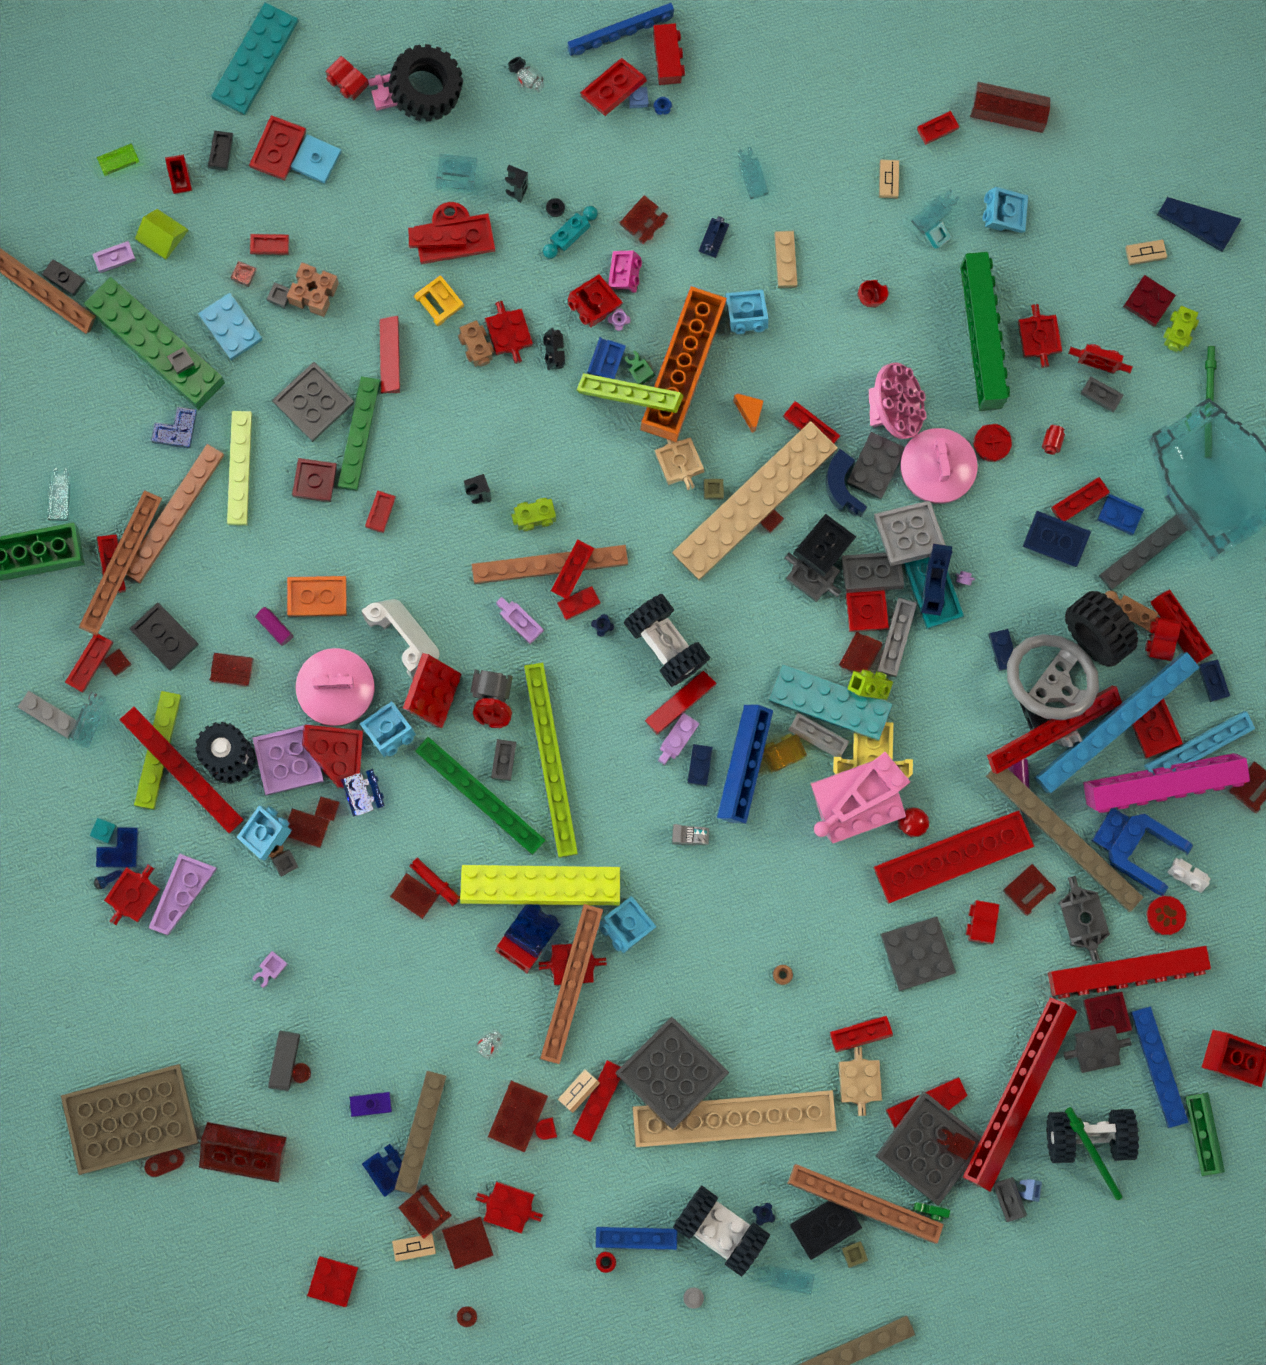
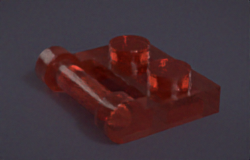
M1254 761L1248 768L1250 781L1244 782L1243 786L1232 787L1229 792L1252 812L1257 814L1261 810L1260 806L1266 801V788L1254 802L1249 798L1266 780V770Z
M1033 864L1003 889V892L1026 916L1032 913L1031 910L1046 896L1056 891V888ZM1041 883L1044 888L1027 904H1024L1021 900Z
M427 1184L398 1207L423 1239L427 1238L452 1217V1214L449 1211L446 1212L429 1191L430 1188ZM424 1196L440 1216L436 1221L418 1200L420 1197Z

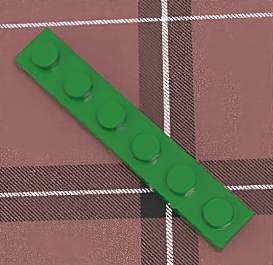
M363 376L360 378L338 483L339 488L358 491L380 379Z

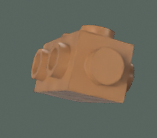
M476 320L459 327L460 334L458 338L461 345H465L468 350L465 352L468 361H473L475 367L489 364L492 360L494 349L490 342H486L484 336H487L483 325L479 326Z

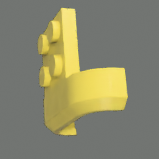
M886 722L879 741L854 733L853 760L834 757L833 773L838 774L874 761L884 752L893 760V722ZM913 759L894 761L907 778L912 776Z

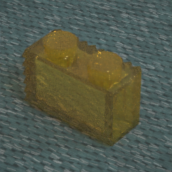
M790 733L782 737V741L777 744L771 742L765 745L762 757L771 774L807 757V753L797 734L792 736Z

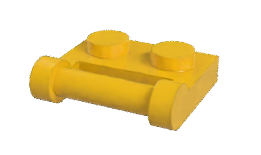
M441 275L414 295L416 301H420L437 326L443 324L446 319L464 307L463 302ZM430 293L443 309V313L439 314L425 297L427 294Z

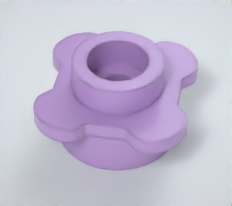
M617 309L608 317V322L612 323L617 331H621L623 326L631 321L630 317L622 309Z
M960 571V574H955L957 576L956 582L971 585L972 580L975 581V578L971 577L972 573Z

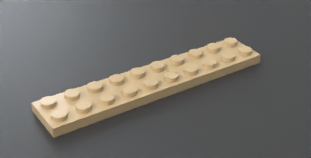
M810 421L685 539L672 554L698 580H701L838 448Z
M833 1090L702 1101L674 1130H671L647 1105L633 1107L636 1147L836 1131Z

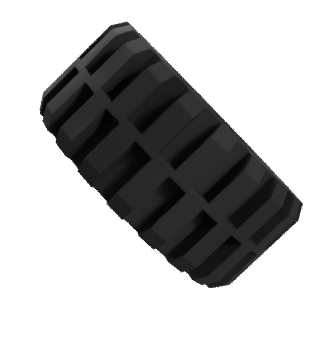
M419 44L414 45L413 50L410 47L407 48L404 54L401 53L397 57L390 74L389 93L392 94L391 99L393 103L397 102V108L400 111L404 110L406 116L410 117L412 115L418 121H421V118H424L426 122L432 121L434 117L436 120H439L443 117V114L447 116L457 104L462 90L463 78L461 77V68H457L458 62L456 59H451V54L447 51L445 53L442 52V48L438 46L435 49L431 48L429 44H425V47H421ZM418 71L429 72L440 80L443 90L433 95L422 94L413 88L409 81V76Z
M1089 591L1067 608L1065 622L1068 624L1067 628L1071 632V636L1099 664L1107 667L1115 666L1137 648L1138 634L1134 629L1133 623L1129 620L1128 615L1122 611V608L1104 593Z

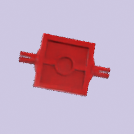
M498 301L495 303L498 314L485 318V323L495 354L512 353L514 363L517 364L522 362L519 351L532 346L533 342L522 308L506 311L503 301H500V303Z
M1039 304L1031 305L1033 316L1018 320L1023 357H1040L1041 368L1049 367L1047 356L1062 352L1056 315H1040Z
M1087 344L1082 350L1071 346L1068 352L1070 355L1079 357L1078 363L1112 374L1119 370L1130 374L1133 368L1131 365L1122 363L1124 356L1120 355L1118 351L1104 350L1096 344Z
M147 864L142 874L135 873L127 867L104 899L116 911L110 920L111 923L117 926L122 916L130 917L136 922L140 921L161 890L148 879L155 868Z
M572 944L552 945L551 961L539 962V965H547L539 966V970L551 969L554 976V985H561ZM591 951L583 983L594 982L595 966H607V962H599L606 961V957L594 958Z
M496 1181L490 1196L478 1192V1197L475 1199V1201L487 1204V1211L483 1221L521 1234L529 1218L541 1222L543 1216L541 1213L532 1211L534 1193Z

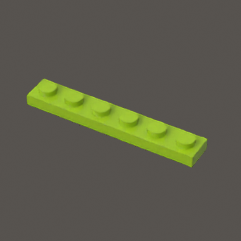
M583 373L576 389L579 394L677 413L684 397L681 392Z
M161 691L153 726L171 743L181 695ZM148 750L134 806L155 810L165 767Z

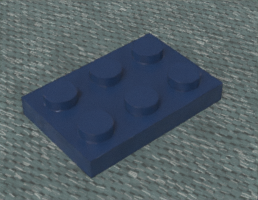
M1036 510L1022 547L1077 567L1091 531Z

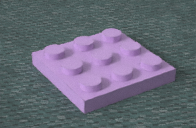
M303 726L252 738L266 796L324 782L321 767L302 746Z

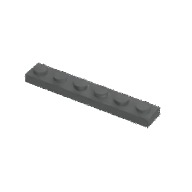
M1186 506L1102 572L1099 577L1112 591L1198 523L1200 519L1189 506Z

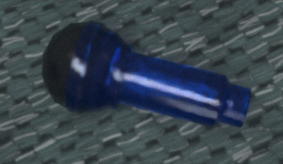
M116 870L106 876L96 877L94 879L95 888L98 890L105 889L108 883L121 876L122 870Z

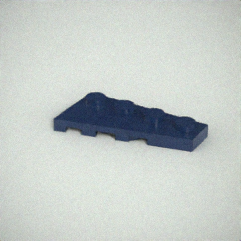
M1169 197L1166 198L1157 214L1221 252L1225 249L1242 220L1241 218Z

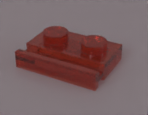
M856 632L839 666L852 673L853 671L862 672V669L869 671L883 645L882 642Z
M214 653L209 680L210 682L249 687L254 659L251 657Z
M292 808L288 818L290 823L288 827L292 831L287 838L321 848L330 821Z
M407 873L390 896V898L422 920L439 897L438 894Z

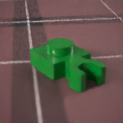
M634 350L635 358L629 360L626 356L625 361L630 366H633L629 371L637 383L643 385L656 375L645 359L641 360L640 355Z
M919 1202L914 1203V1212L929 1215L932 1220L943 1222V1219L949 1218V1209Z

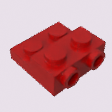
M600 274L571 291L567 299L570 309L576 310L580 314L581 322L584 325L588 324L590 328L603 321L608 314L621 307L623 303Z

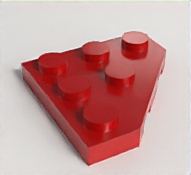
M305 724L303 726L302 746L337 788L358 790L363 731Z

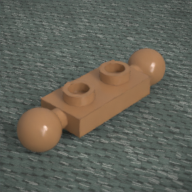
M1114 591L1104 593L1122 608V611L1128 615L1130 621L1149 631L1152 621L1155 622L1158 613L1126 595L1119 599Z

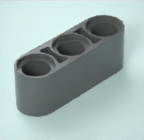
M279 1031L268 1088L289 1092L300 1034Z

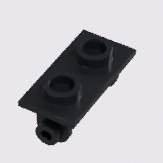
M551 328L543 337V343L546 346L545 363L547 364V370L554 366L557 369H562L565 365L564 351H558L557 348H564L563 334L561 330Z

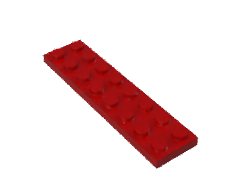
M1018 810L873 868L887 903L890 904L1034 847V844Z

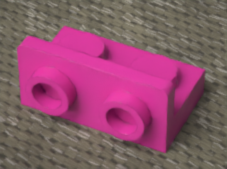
M613 251L608 282L612 290L628 289L632 293H636L637 286L639 285V270L642 266V260L635 251Z

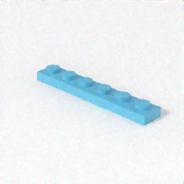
M1243 711L1145 764L1144 767L1148 772H1153L1152 769L1164 767L1166 769L1171 768V765L1197 761L1249 733L1255 727L1248 712Z

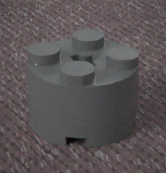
M474 669L470 693H473L472 697L478 699L489 696L505 703L506 699L509 700L513 676L508 675L506 679V676L502 673L481 670L479 674V670Z

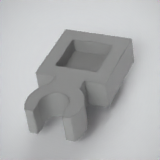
M1075 730L1057 740L1056 743L1063 747H1073L1075 742H1082L1078 731Z

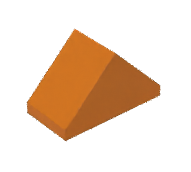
M737 393L734 395L733 402L753 433L756 431L764 400Z

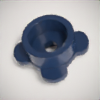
M602 614L601 617L591 622V626L596 629L599 637H603L606 632L613 631L614 624L610 623L606 614Z
M770 1203L753 1208V1213L756 1214L757 1218L756 1223L759 1226L766 1222L772 1223L775 1221V1215L772 1213V1205Z

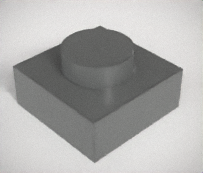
M274 282L267 301L285 309L288 303L287 294L290 289Z
M184 347L167 356L177 374L195 365Z
M289 849L271 858L281 877L298 868Z

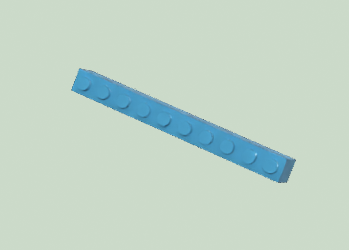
M1187 652L1179 654L1082 736V742H1075L1073 747H1069L1037 774L1034 779L1046 793H1052L1200 667Z

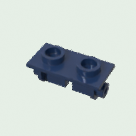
M718 216L717 219H711L698 252L714 258L717 257L729 224L724 222L725 219Z

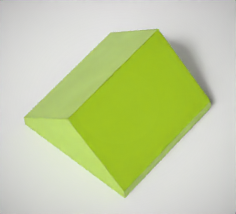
M156 209L143 216L135 240L167 260L189 230L159 209Z

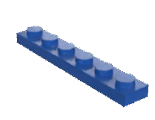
M668 3L568 41V52L570 56L581 55L590 48H599L606 42H615L620 37L633 35L640 29H649L656 23L667 22L674 15L673 5Z
M1151 1006L1130 1012L1167 1127L1171 1128L1188 1123Z

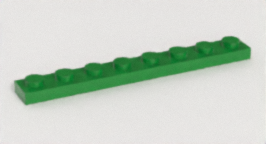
M427 737L415 750L422 759L532 856L546 841L432 739Z

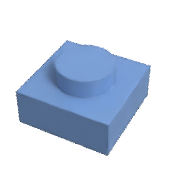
M639 87L629 96L630 108L648 107L647 87Z

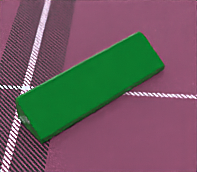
M1208 1092L1185 1096L1201 1176L1225 1172Z

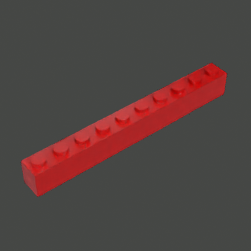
M1051 997L1049 998L963 1175L964 1179L980 1188L991 1191L1074 1020L1077 1011L1068 1004Z

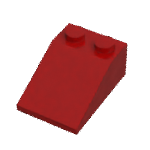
M1212 1029L1201 1068L1262 1087L1266 1074V1047L1233 1034Z

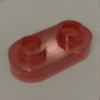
M179 1149L155 1155L146 1161L144 1166L145 1172L151 1177H159L169 1173L184 1164L185 1155ZM172 1155H176L177 1161L175 1163H172L170 1161V1157ZM153 1163H157L158 1169L156 1171H153L151 1168V1165Z

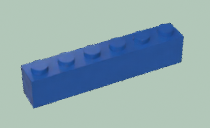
M744 705L717 815L719 819L730 823H747L773 710L761 705Z

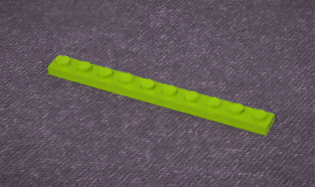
M542 662L525 665L524 670L558 858L578 855L544 664Z

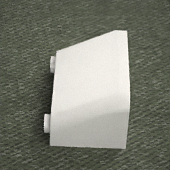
M390 599L375 602L362 610L363 617L370 627L379 625L386 629L393 624L410 647L402 655V662L408 669L406 672L412 680L422 653L439 659V650L399 600Z

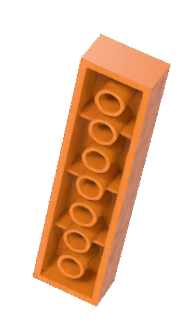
M692 286L690 287L654 386L656 388L681 392L684 397L677 413L647 407L641 422V431L677 442L723 315L727 298Z

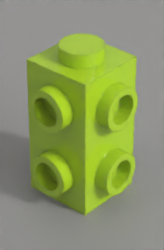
M1180 306L1177 311H1173L1170 318L1172 325L1167 327L1163 338H1166L1164 345L1168 346V349L1181 352L1185 346L1189 347L1192 340L1190 333L1192 330L1195 331L1199 320L1196 318L1199 312L1184 306Z
M547 498L537 499L535 503L528 504V502L519 503L517 507H514V514H511L513 525H517L518 530L523 531L533 530L535 526L542 525V527L551 526L553 522H556L552 499Z
M862 669V672L853 671L847 689L859 696L887 700L893 681L886 678L887 675L876 671L874 674L871 671Z

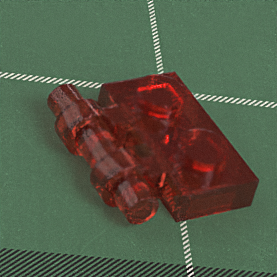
M644 195L620 221V226L633 236L638 231L641 232L642 236L638 240L640 243L645 244L647 240L653 238L654 232L665 224L664 221L668 218V215L665 212H662L660 216L655 214L658 206ZM651 219L653 224L649 228L645 227L646 222Z

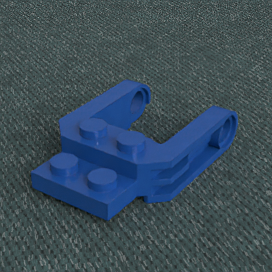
M1111 808L1091 841L1108 851L1112 867L1152 892L1164 896L1169 887L1161 880L1130 862L1128 857L1133 853L1145 831L1169 846L1173 845L1185 852L1186 855L1191 851L1192 843L1146 814L1129 818L1115 808Z

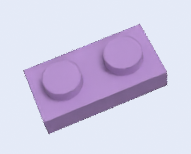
M129 241L92 254L99 273L136 261Z

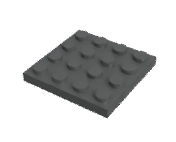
M671 1017L615 1074L671 1130H674L729 1074V1071Z
M922 1091L875 1157L939 1206L969 1165L982 1137L926 1092Z

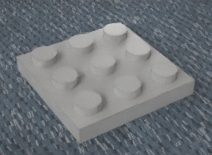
M930 501L874 514L890 566L929 557L933 543L946 545Z

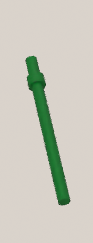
M1208 346L1207 360L1205 361L1207 381L1204 457L1212 458L1214 373L1217 369V361L1215 360V346Z
M1072 1107L1067 1108L1065 1113L1071 1121L1070 1125L1073 1131L1078 1133L1116 1200L1122 1199L1123 1196L1086 1133L1085 1125L1081 1118L1077 1117Z

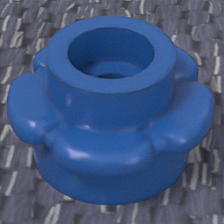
M660 97L654 102L653 107L657 114L666 115L671 111L672 103L668 98Z

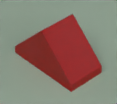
M184 154L165 157L173 194L192 191L188 164Z

